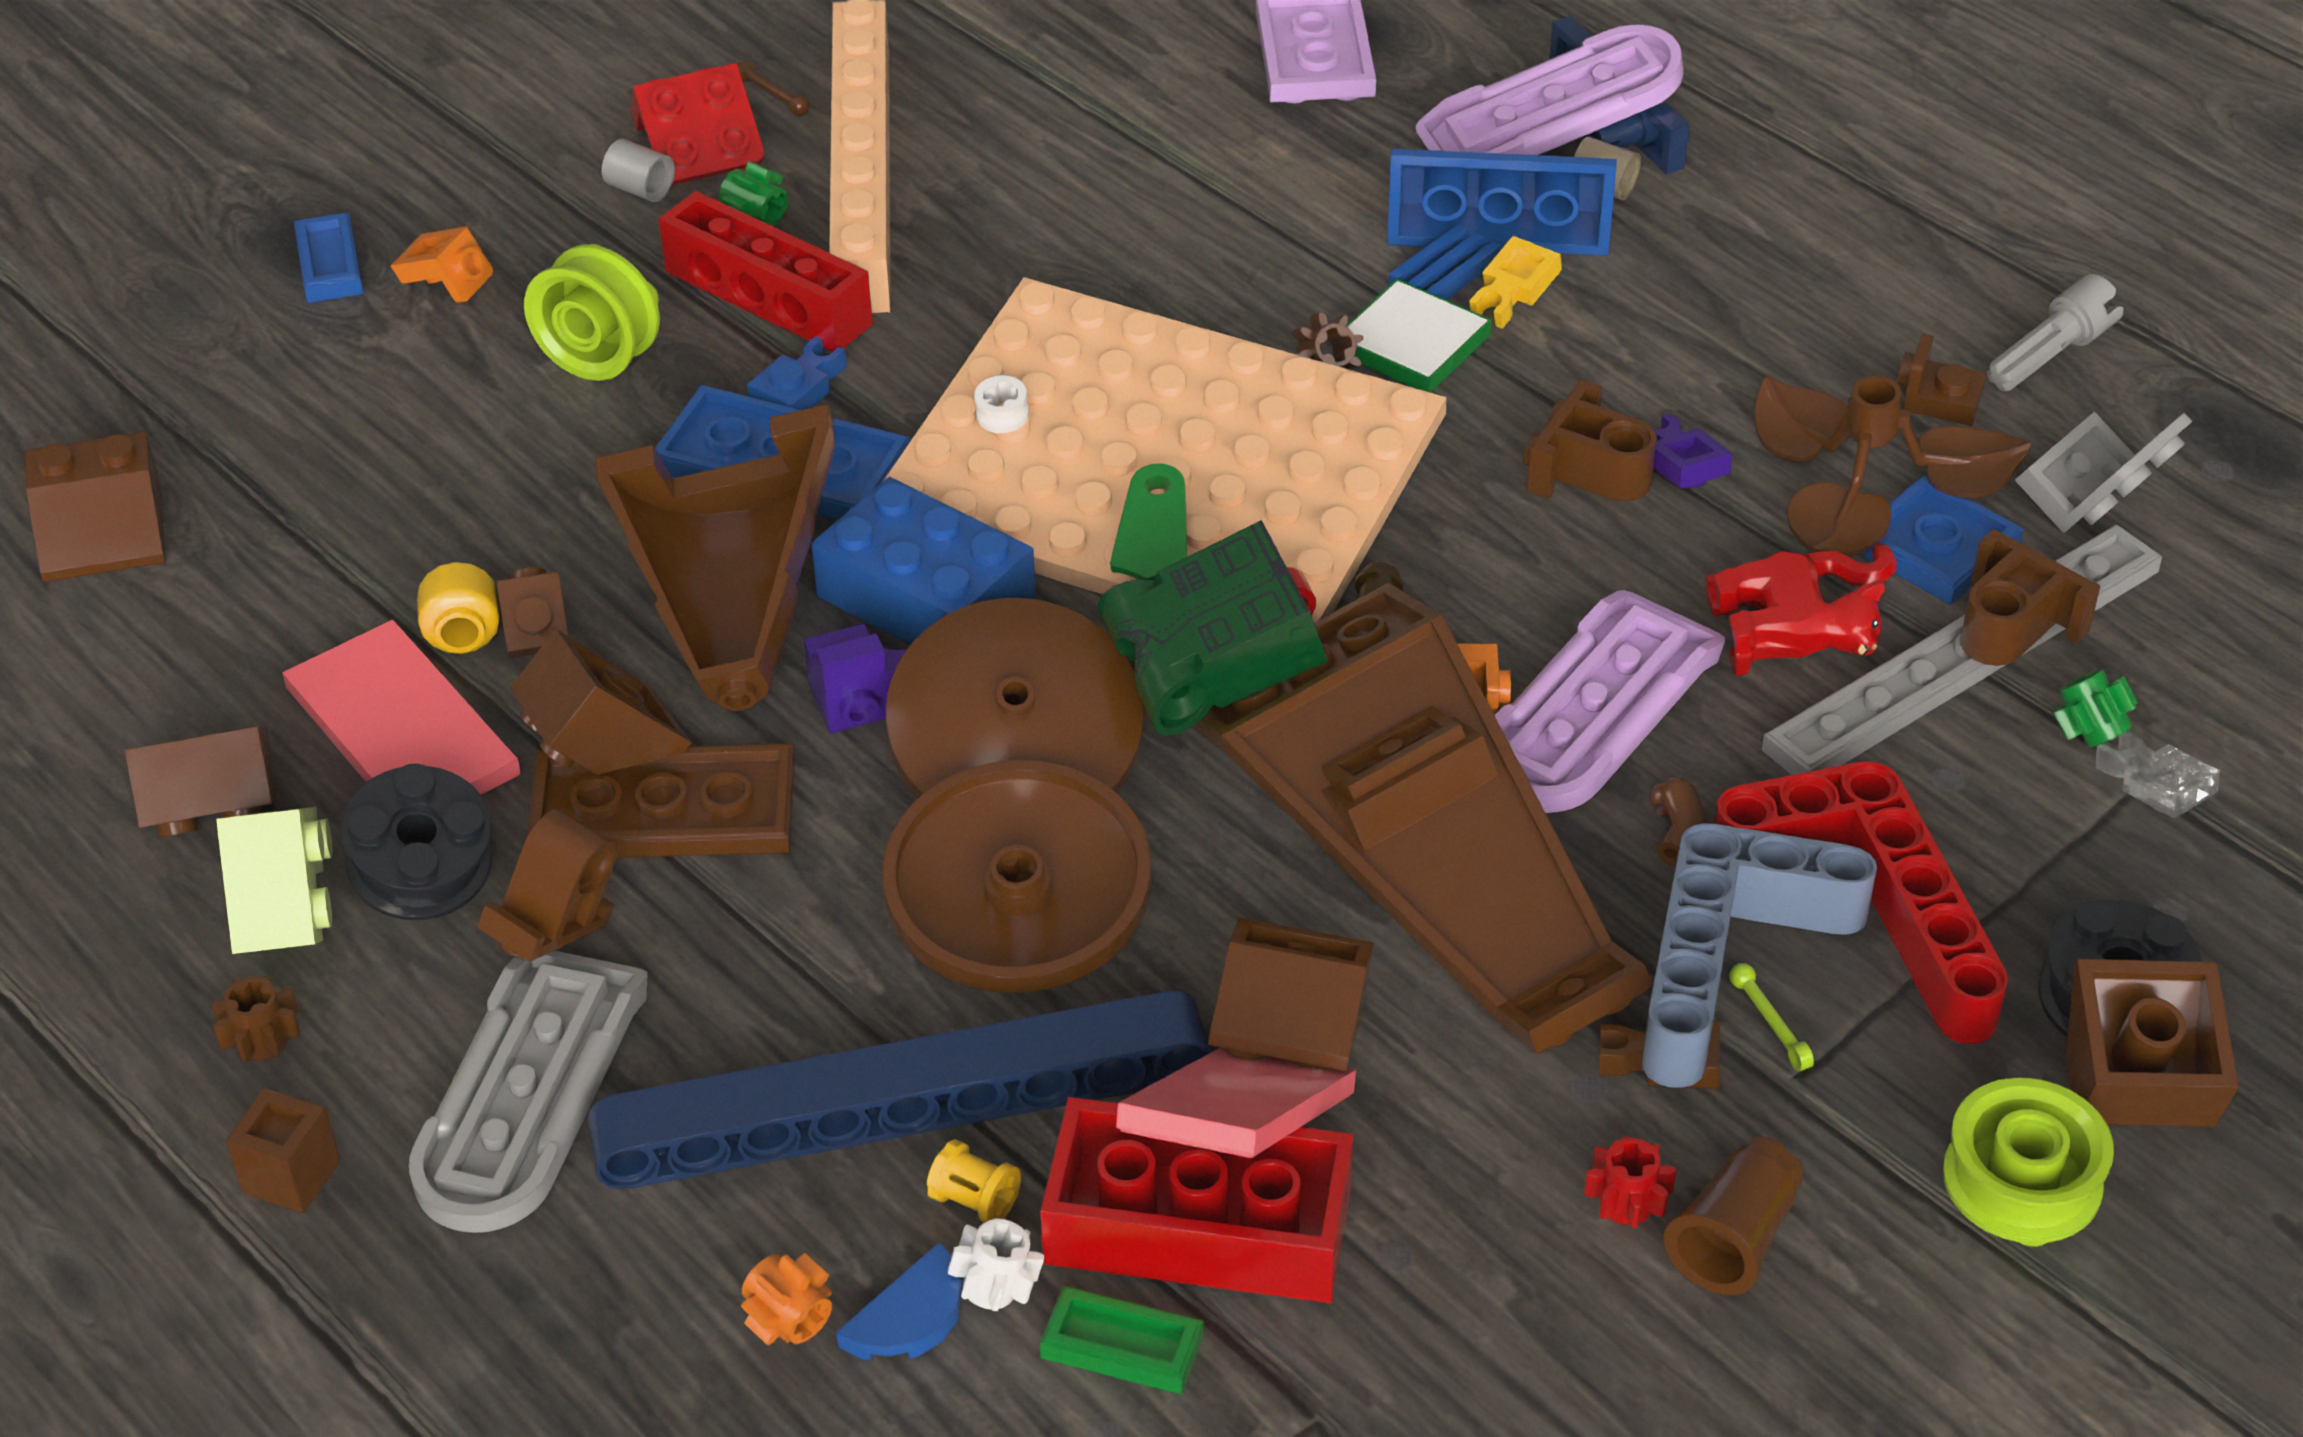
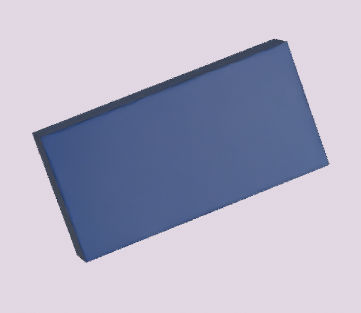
M340 213L294 221L307 303L363 294L350 214Z

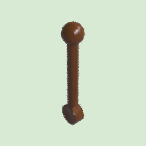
M742 61L737 63L742 81L750 80L788 104L790 111L796 116H802L808 112L810 105L807 98L801 95L793 96L755 72V66L752 62Z

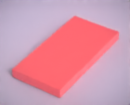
M393 619L282 672L287 690L366 782L386 771L417 763L450 771L468 781L482 795L521 775L518 758Z
M1220 1047L1119 1102L1116 1128H1120L1122 1132L1252 1158L1353 1094L1356 1069L1347 1068V1071L1333 1068H1309L1297 1065L1291 1060L1264 1056L1259 1059H1242L1229 1054L1225 1048Z

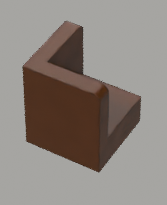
M266 1088L262 1089L226 1139V1144L243 1193L303 1214L339 1163V1154L325 1107Z

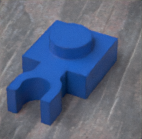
M815 336L804 346L803 355L797 360L782 354L747 384L748 397L800 410L812 408L830 392L829 379L837 376L847 367L845 349L838 347L830 355L824 356L822 339Z

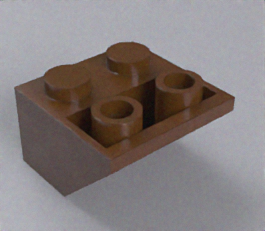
M1239 917L1229 942L1208 1045L1223 1047L1229 1054L1242 1059H1259L1264 1056L1291 1060L1297 1065L1308 1068H1333L1347 1071L1362 1017L1374 942Z

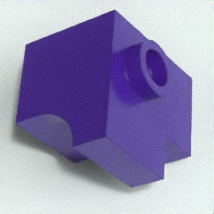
M864 624L804 639L808 684L829 734L886 719V702L891 678L897 664L907 649L891 650L883 648L878 635H869Z

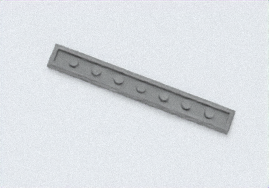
M2116 524L2055 562L2100 585L2095 607L2096 611L2158 573L2162 556ZM1964 615L1764 734L1762 751L1791 775L1841 766L2005 665H1985L1974 661L1965 654L1960 645ZM2056 623L2025 653L2066 628Z

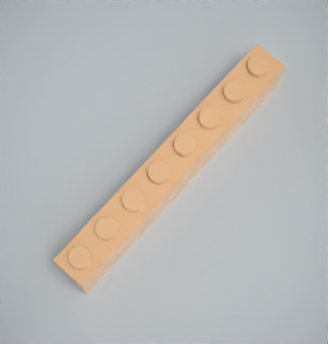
M849 0L847 2H833L829 253L868 271L872 313L890 312L889 45L885 0Z

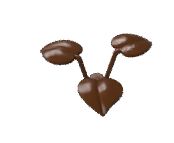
M1879 375L1867 376L1858 380L1852 388V397L1848 399V405L1827 393L1790 386L1766 376L1760 386L1755 404L1754 421L1757 436L1766 450L1782 459L1795 462L1808 461L1815 458L1823 448L1830 452L1836 451L1840 444L1848 439L1850 434L1854 436L1858 443L1849 489L1832 482L1813 483L1799 489L1791 498L1787 509V522L1791 532L1809 551H1837L1849 557L1871 550L1875 544H1879L1885 538L1889 531L1892 514L1889 502L1881 496L1859 492L1863 483L1869 448L1875 449L1887 445L1897 434L1898 429L1901 431L1914 464L1928 466L1927 480L1929 484L1940 492L1960 498L1985 497L2001 489L2028 456L2031 441L1978 428L1943 426L1922 434L1918 445L1909 423L1910 411L1907 409L1900 410L1902 394L1900 386L1894 380Z

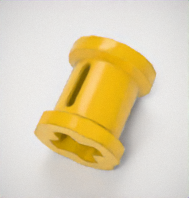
M954 1139L949 1141L943 1150L938 1153L931 1166L927 1179L928 1197L941 1203L951 1199L978 1212L979 1220L984 1223L994 1220V1218L1005 1219L1018 1196L1021 1185V1171L1018 1167L1007 1162L996 1166L970 1154L969 1145Z

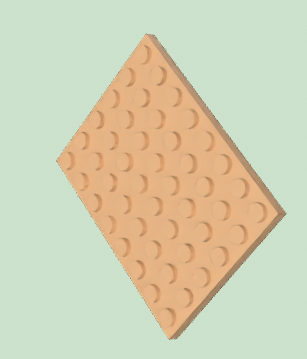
M1024 277L885 479L890 476L1033 547L1035 574L1103 595L1115 585L1137 580L1125 574L1113 573L1110 568V560L1131 478L1139 469L1150 464L1161 463L1173 466L1181 472L1185 480L1187 557L1262 520L1286 567L1296 568L1302 571L1316 597V608L1311 615L1315 623L1335 611L1445 417L1446 397ZM1007 375L1017 378L1025 385L1027 389L1029 418L1025 425L1018 430L997 434L989 432L979 425L976 418L974 391L987 378ZM1155 489L1152 490L1150 493L1162 494L1166 492V490Z

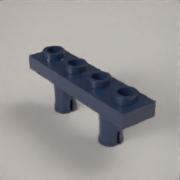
M1571 16L1552 21L1550 59L1582 46V42L1585 39L1594 35L1584 29ZM1662 101L1653 107L1585 135V138L1592 137L1621 148L1634 144L1667 175L1684 168L1690 132L1689 123L1686 122L1683 116L1676 113L1666 102Z

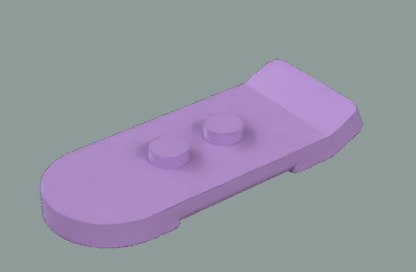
M1626 25L1612 28L1585 39L1582 42V46L1491 85L1486 87L1476 85L1445 98L1419 120L1416 125V132L1428 150L1540 155L1653 107L1670 97L1679 87L1684 74L1681 49L1672 35L1653 26Z
M1620 590L1601 599L1579 623L1576 634L1512 704L1503 706L1495 714L1544 812L1566 811L1590 800L1703 671L1718 663L1725 637L1708 627L1633 592Z

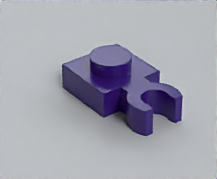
M1670 414L1661 415V429L1653 428L1657 437L1654 460L1655 470L1680 489L1699 487L1708 480L1731 474L1732 453L1701 429L1697 428L1683 432L1680 429L1681 423L1677 417Z

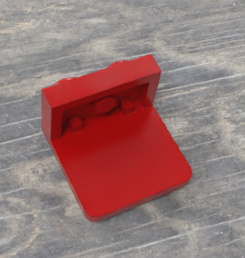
M737 63L721 67L704 68L694 73L667 79H654L644 84L633 86L631 115L636 131L645 129L650 148L673 159L675 175L672 185L728 173L735 169H745L748 161L758 165L762 163L764 149Z

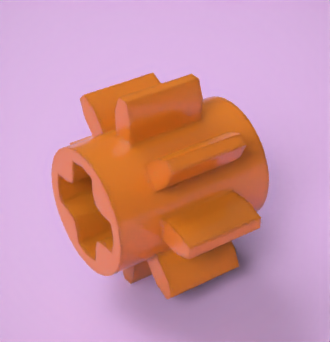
M806 1253L802 1254L796 1261L787 1254L783 1256L778 1254L768 1256L750 1271L743 1283L742 1296L746 1300L741 1304V1308L749 1314L744 1324L768 1346L778 1337L786 1343L790 1341L794 1344L806 1342L820 1331L831 1314L832 1303L828 1297L832 1294V1290L824 1284L829 1274Z

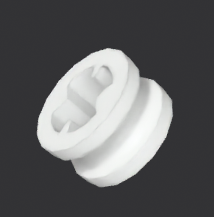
M1007 375L993 376L981 382L974 391L976 418L982 428L989 432L1000 434L1016 431L1025 425L1029 418V407L1027 404V389L1023 382Z

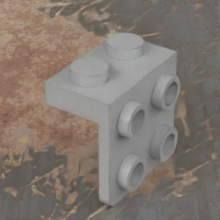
M2094 411L2026 469L2015 481L2063 533L2082 517L2092 526L2119 502L2111 494L2113 490L2116 489L2124 498L2152 474L2151 470L2144 463L2150 460L2158 468L2185 445L2177 434L2187 427L2192 420L2183 413L2135 455Z

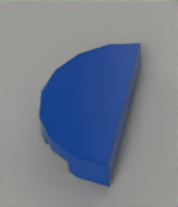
M940 1242L836 1332L838 1348L862 1360H873L872 1354L893 1356L908 1353V1358L919 1357L943 1342L958 1322L962 1283L960 1277L948 1274V1267L952 1256Z

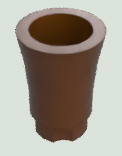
M1755 1136L1749 1144L1741 1145L1736 1152L1730 1154L1697 1198L1675 1217L1665 1229V1250L1676 1269L1692 1283L1716 1294L1739 1295L1750 1290L1757 1281L1766 1252L1781 1222L1795 1202L1796 1191L1803 1179V1169L1800 1160L1788 1153L1781 1142L1769 1137Z

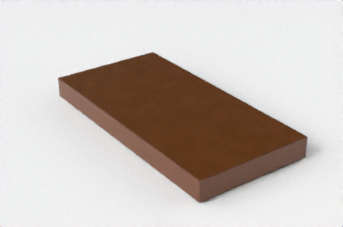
M794 745L688 747L681 754L599 775L576 762L571 768L564 767L554 761L544 751H537L526 839L535 824L547 812L555 808H561L612 840L617 845L618 853L616 858L790 853L795 770Z

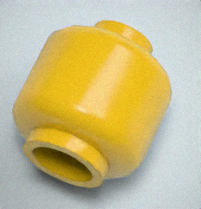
M453 562L440 565L427 573L419 585L417 596L418 624L422 636L432 647L454 654L477 651L492 640L497 633L500 620L499 597L494 580L485 570L471 563Z

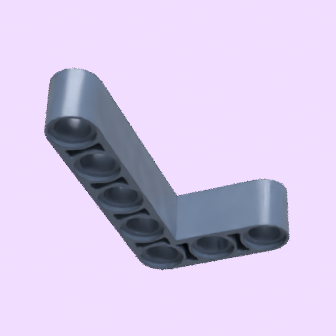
M1702 823L1685 830L1681 837L1648 1012L1642 1055V1069L1648 1078L1657 1084L1674 1088L1691 1086L1702 1079L1706 1068L1731 917L1831 934L1847 935L1858 932L1865 927L1868 920L1877 871L1876 861L1864 850L1850 845L1726 825Z

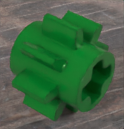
M748 161L745 171L735 169L726 176L720 188V202L770 226H774L782 219L788 205V194L785 189L779 187L783 180V175Z
M2098 669L2071 681L2059 689L2065 704L2055 708L2056 712L2053 714L2067 740L2082 734L2087 746L2090 748L2105 743L2132 727L2126 713L2135 709L2138 702L2124 676L2109 682L2104 670Z

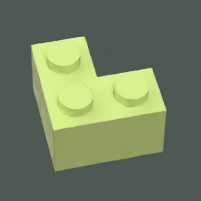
M316 807L216 819L232 954L312 945L323 941L322 928L332 927V909L328 888H317L316 874L324 872L323 860L332 858V837L328 819L318 820Z

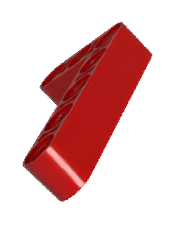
M1873 761L1856 762L1738 785L1727 789L1720 795L1717 802L1714 824L1845 844L1860 848L1869 853L1876 861L1877 866L1871 901L1938 1028L1945 1036L1964 1044L1982 1043L1989 1040L1996 1033L2008 982L2006 970L1900 777L1893 769Z

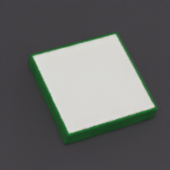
M1396 279L1353 318L1346 327L1354 335H1363L1364 339L1356 344L1354 355L1362 362L1361 365L1407 386L1431 393L1491 335L1492 320Z

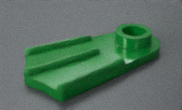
M1161 463L1144 466L1131 478L1110 560V568L1113 573L1125 574L1137 580L1155 581L1158 571L1187 557L1185 480L1181 472L1175 467ZM1155 489L1166 490V492L1162 494L1150 493L1152 490Z

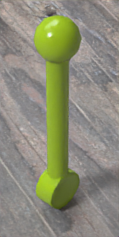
M1747 963L1734 965L1729 972L1731 984L1738 989H1744L1788 1050V1058L1792 1067L1798 1072L1813 1067L1814 1059L1811 1049L1806 1042H1798L1755 983L1756 974L1754 968Z

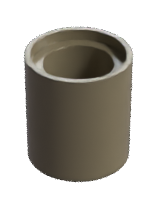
M1586 137L1580 143L1574 157L1617 159L1614 198L1625 200L1632 192L1640 172V154L1592 137Z

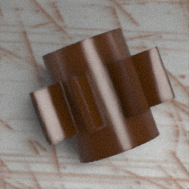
M1324 312L1310 316L1312 330L1300 327L1291 333L1295 339L1299 340L1297 352L1293 354L1348 369L1361 365L1362 362L1354 355L1356 344L1360 343L1364 338L1363 335H1354L1346 327L1348 323L1347 315L1336 317L1331 324H1328ZM1331 342L1333 353L1323 355L1320 350V344Z
M264 976L263 978L247 977L235 981L226 990L223 1000H216L211 1004L216 1019L213 1030L220 1050L236 1045L242 1062H247L248 1060L261 1061L277 1057L285 1048L288 1037L293 1038L300 1035L296 1014L299 1011L293 990L287 988L276 993L270 976Z

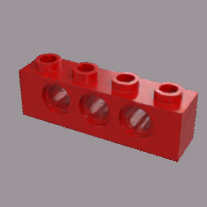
M694 191L659 218L665 271L808 341L817 336L822 339L823 348L831 352L838 347L844 349L873 325L869 274L867 270L698 191Z

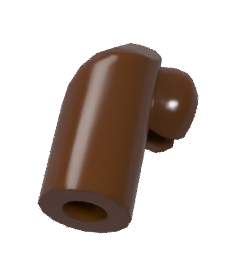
M1671 777L1665 782L1657 783L1652 788L1650 804H1661L1657 807L1656 814L1662 817H1669L1672 824L1659 843L1657 853L1666 864L1676 867L1681 837L1685 830L1694 825L1708 823V819L1694 786L1682 778Z

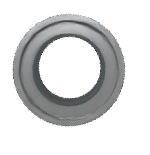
M626 139L616 140L609 147L603 159L602 177L606 184L651 202H658L663 199L670 190L674 180L675 165L670 156Z

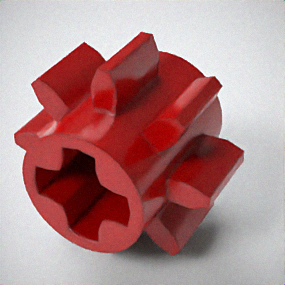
M1623 1136L1622 1139L1614 1142L1608 1150L1600 1146L1594 1148L1592 1169L1586 1171L1584 1196L1591 1198L1601 1197L1599 1218L1602 1220L1609 1218L1616 1223L1637 1228L1638 1224L1647 1220L1651 1214L1662 1218L1666 1215L1668 1196L1674 1191L1676 1167L1669 1165L1660 1166V1145L1657 1143L1651 1145L1641 1139Z

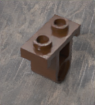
M1581 379L1566 399L1559 398L1552 409L1549 423L1541 433L1535 431L1526 445L1523 463L1529 466L1527 492L1549 499L1554 492L1555 480L1613 500L1632 501L1641 498L1649 492L1652 485L1657 443L1656 433L1649 424L1639 419L1601 407L1602 386Z
M1993 529L1979 542L1970 586L1972 589L1969 592L1960 636V645L1965 654L1974 661L1985 665L2000 666L2017 660L2056 623L2067 629L2065 638L2077 644L2090 631L2100 585Z
M555 808L550 810L530 831L521 850L502 905L499 906L495 902L486 904L477 928L497 940L501 948L507 953L531 962L606 927L614 904L602 897L615 864L618 853L617 845L563 809Z

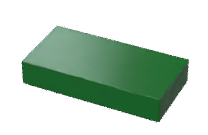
M1063 1285L1040 1341V1358L1182 1395L1204 1336V1321Z

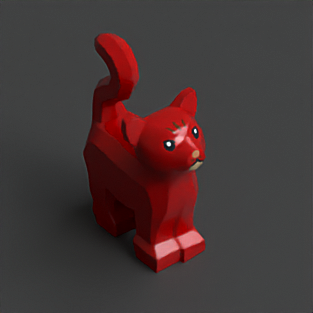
M1875 544L1872 551L1873 562L1870 564L1859 563L1837 551H1820L1809 554L1779 551L1762 560L1744 563L1735 568L1725 569L1717 574L1707 575L1705 596L1713 616L1729 615V612L1736 610L1740 603L1759 609L1750 612L1742 610L1729 616L1734 648L1728 650V658L1734 675L1742 676L1748 674L1752 662L1756 660L1802 658L1828 648H1833L1850 655L1867 656L1873 653L1881 633L1878 601L1885 591L1884 582L1896 571L1897 560L1890 547L1885 544ZM1824 575H1832L1851 586L1860 588L1831 603H1825L1819 590L1818 579Z

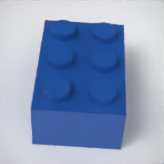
M890 476L811 543L817 597L909 645L940 618L965 606L1000 598L1036 599L1033 547Z

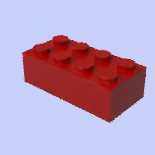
M1068 1097L1041 1207L1043 1264L1332 1303L1351 1192L1354 1134L1300 1127L1256 1156L1249 1158L1122 1132L1120 1128H1116L1118 1103Z

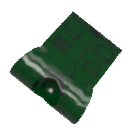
M1262 520L1158 571L1155 581L1139 579L1115 585L1106 591L1098 602L1099 615L1115 648L1121 655H1126L1130 663L1135 666L1134 681L1136 692L1154 729L1162 735L1171 736L1179 734L1193 727L1208 713L1213 704L1223 708L1328 662L1311 613Z

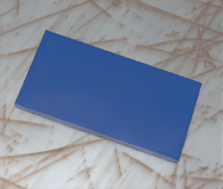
M701 385L655 449L670 475L674 478L778 455L780 453L771 438L770 417L799 411L800 409ZM833 418L834 455L817 515L839 520L883 482L912 440L911 437Z

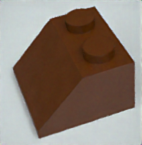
M147 431L126 435L115 434L105 438L67 444H50L41 448L25 450V488L39 570L43 582L165 563L161 483Z
M558 629L554 630L510 687L524 709L520 717L529 727L542 736L543 740L539 744L541 749L554 761L567 768H571L576 762L599 775L684 753L692 743L649 684Z
M256 726L125 750L139 828L156 825L158 837L198 830L196 817L222 813L223 818L262 813V805L276 803L270 741L266 727Z
M2077 959L2073 970L2066 1055L2069 1085L2071 1091L2084 1098L2100 1113L2106 1124L2215 1127L2239 1088L2217 962Z

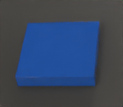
M1922 475L1889 503L1892 513L1891 524L1887 535L1879 544L1889 546L1897 560L1894 574L1951 605L1971 588L1980 540L1991 530L1995 529L2021 543L2024 529L1968 498L1954 497L1938 491L1929 484L1927 476ZM1873 548L1861 555L1873 561Z

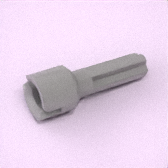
M2088 274L2080 278L2053 299L2049 305V317L1990 363V370L1987 371L1989 382L1995 384L2000 391H2010L2070 344L2077 346L2090 344L2123 316L2124 307L2111 306L2106 309L2104 306L2105 303L2115 296L2116 288L2100 275Z

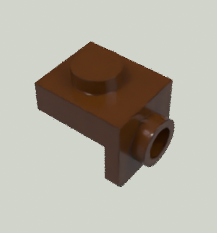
M538 567L524 568L512 572L509 575L510 579L496 581L509 658L536 654L555 629L569 636L559 572L546 573L545 569Z

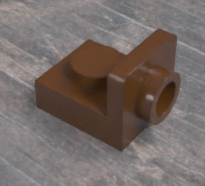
M1922 333L1916 353L1905 352L1901 363L1897 384L1907 388L1903 409H1907L1910 413L1972 426L1984 391L1987 373L1967 369L1957 364L1930 361L1934 336Z

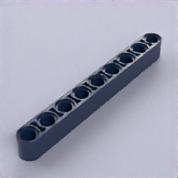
M1166 991L614 1094L601 1099L592 1106L588 1112V1126L598 1179L608 1187L629 1189L1066 1106L1068 1097L1098 1100L1139 1092L1211 1053L1212 1050L1210 1045H1208L1207 1034L1195 998L1189 993L1182 991Z

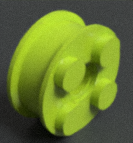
M597 244L577 245L566 250L556 259L551 268L543 270L533 278L525 293L524 311L526 321L539 347L559 367L587 380L603 381L612 379L622 373L628 367L633 357L640 355L653 344L660 325L659 297L654 286L646 281L643 275L624 257Z
M2008 1078L1997 1080L1973 1091L1957 1109L1951 1129V1143L1946 1151L1943 1164L1944 1184L1954 1205L1968 1220L1979 1228L1995 1236L2019 1242L2025 1246H2042L2078 1233L2095 1217L2103 1198L2104 1181L2110 1172L2113 1162V1139L2100 1113L2089 1102L2073 1091L2058 1084L2039 1079Z

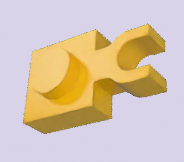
M1512 236L1483 271L1485 287L1479 289L1469 301L1470 310L1482 315L1486 309L1496 307L1494 309L1495 325L1503 329L1513 315L1512 307L1517 301L1533 306L1562 270L1560 254Z

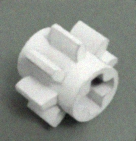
M999 1218L983 1223L978 1229L967 1224L964 1227L959 1246L954 1247L948 1267L949 1275L963 1277L961 1297L964 1300L969 1299L979 1307L992 1309V1311H998V1309L1009 1305L1013 1299L1022 1304L1027 1303L1033 1283L1038 1280L1044 1261V1254L1029 1251L1031 1232L1027 1229L1024 1230L1014 1222Z

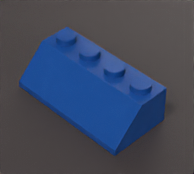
M1391 149L1387 245L1426 247L1459 223L1467 227V232L1457 239L1456 246L1477 232L1484 236V246L1495 241L1502 245L1503 248L1511 237L1515 236L1557 253L1608 255L1617 159Z

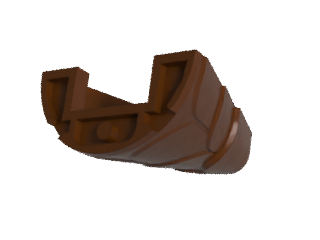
M829 404L770 417L771 438L780 453L774 456L674 479L654 445L595 458V466L598 472L596 479L629 540L627 546L658 598L654 604L656 610L706 697L711 702L729 711L747 710L767 695L798 604V591L796 587L813 540L815 519L834 455V424Z

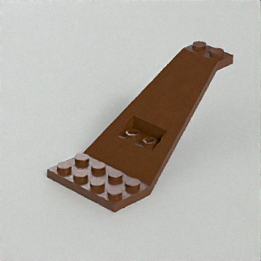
M1390 583L1377 588L1314 623L1328 662L1223 708L1213 704L1208 713L1192 727L1230 756L1507 1031L1536 1054L1547 1048L1558 1047L1566 1043L1576 1031L1604 1015L1614 1014L1623 1010L1630 1004L1633 998L1653 987L1645 964L1612 942L1444 617L1439 612Z

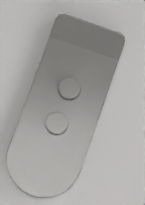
M559 951L550 952L531 962L515 956L505 966L487 1000L488 1011L435 1116L425 1121L411 1150L409 1174L414 1193L420 1207L432 1220L442 1226L462 1232L494 1231L524 1219L544 1201L555 1182L632 1017L647 999V971Z

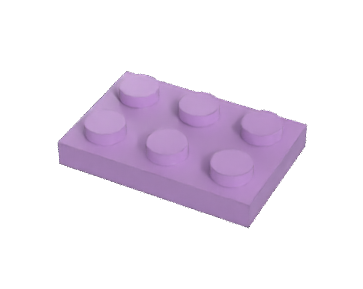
M1256 0V16L1270 102L1300 103L1305 100H1353L1358 97H1375L1376 76L1361 0Z

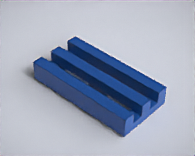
M1458 223L1389 273L1388 286L1396 279H1399L1424 290L1437 279H1441L1426 291L1448 300L1483 273L1501 251L1502 245L1492 241L1487 246H1484V236L1475 232L1456 246L1457 239L1467 232V227ZM1472 253L1475 254V255H1473L1471 258H1469L1467 261H1465L1463 264H1461L1460 266H1458L1456 269L1453 270V268H1454L1456 265H1458L1460 262H1462L1464 259H1466V258H1467L1468 256H1470Z

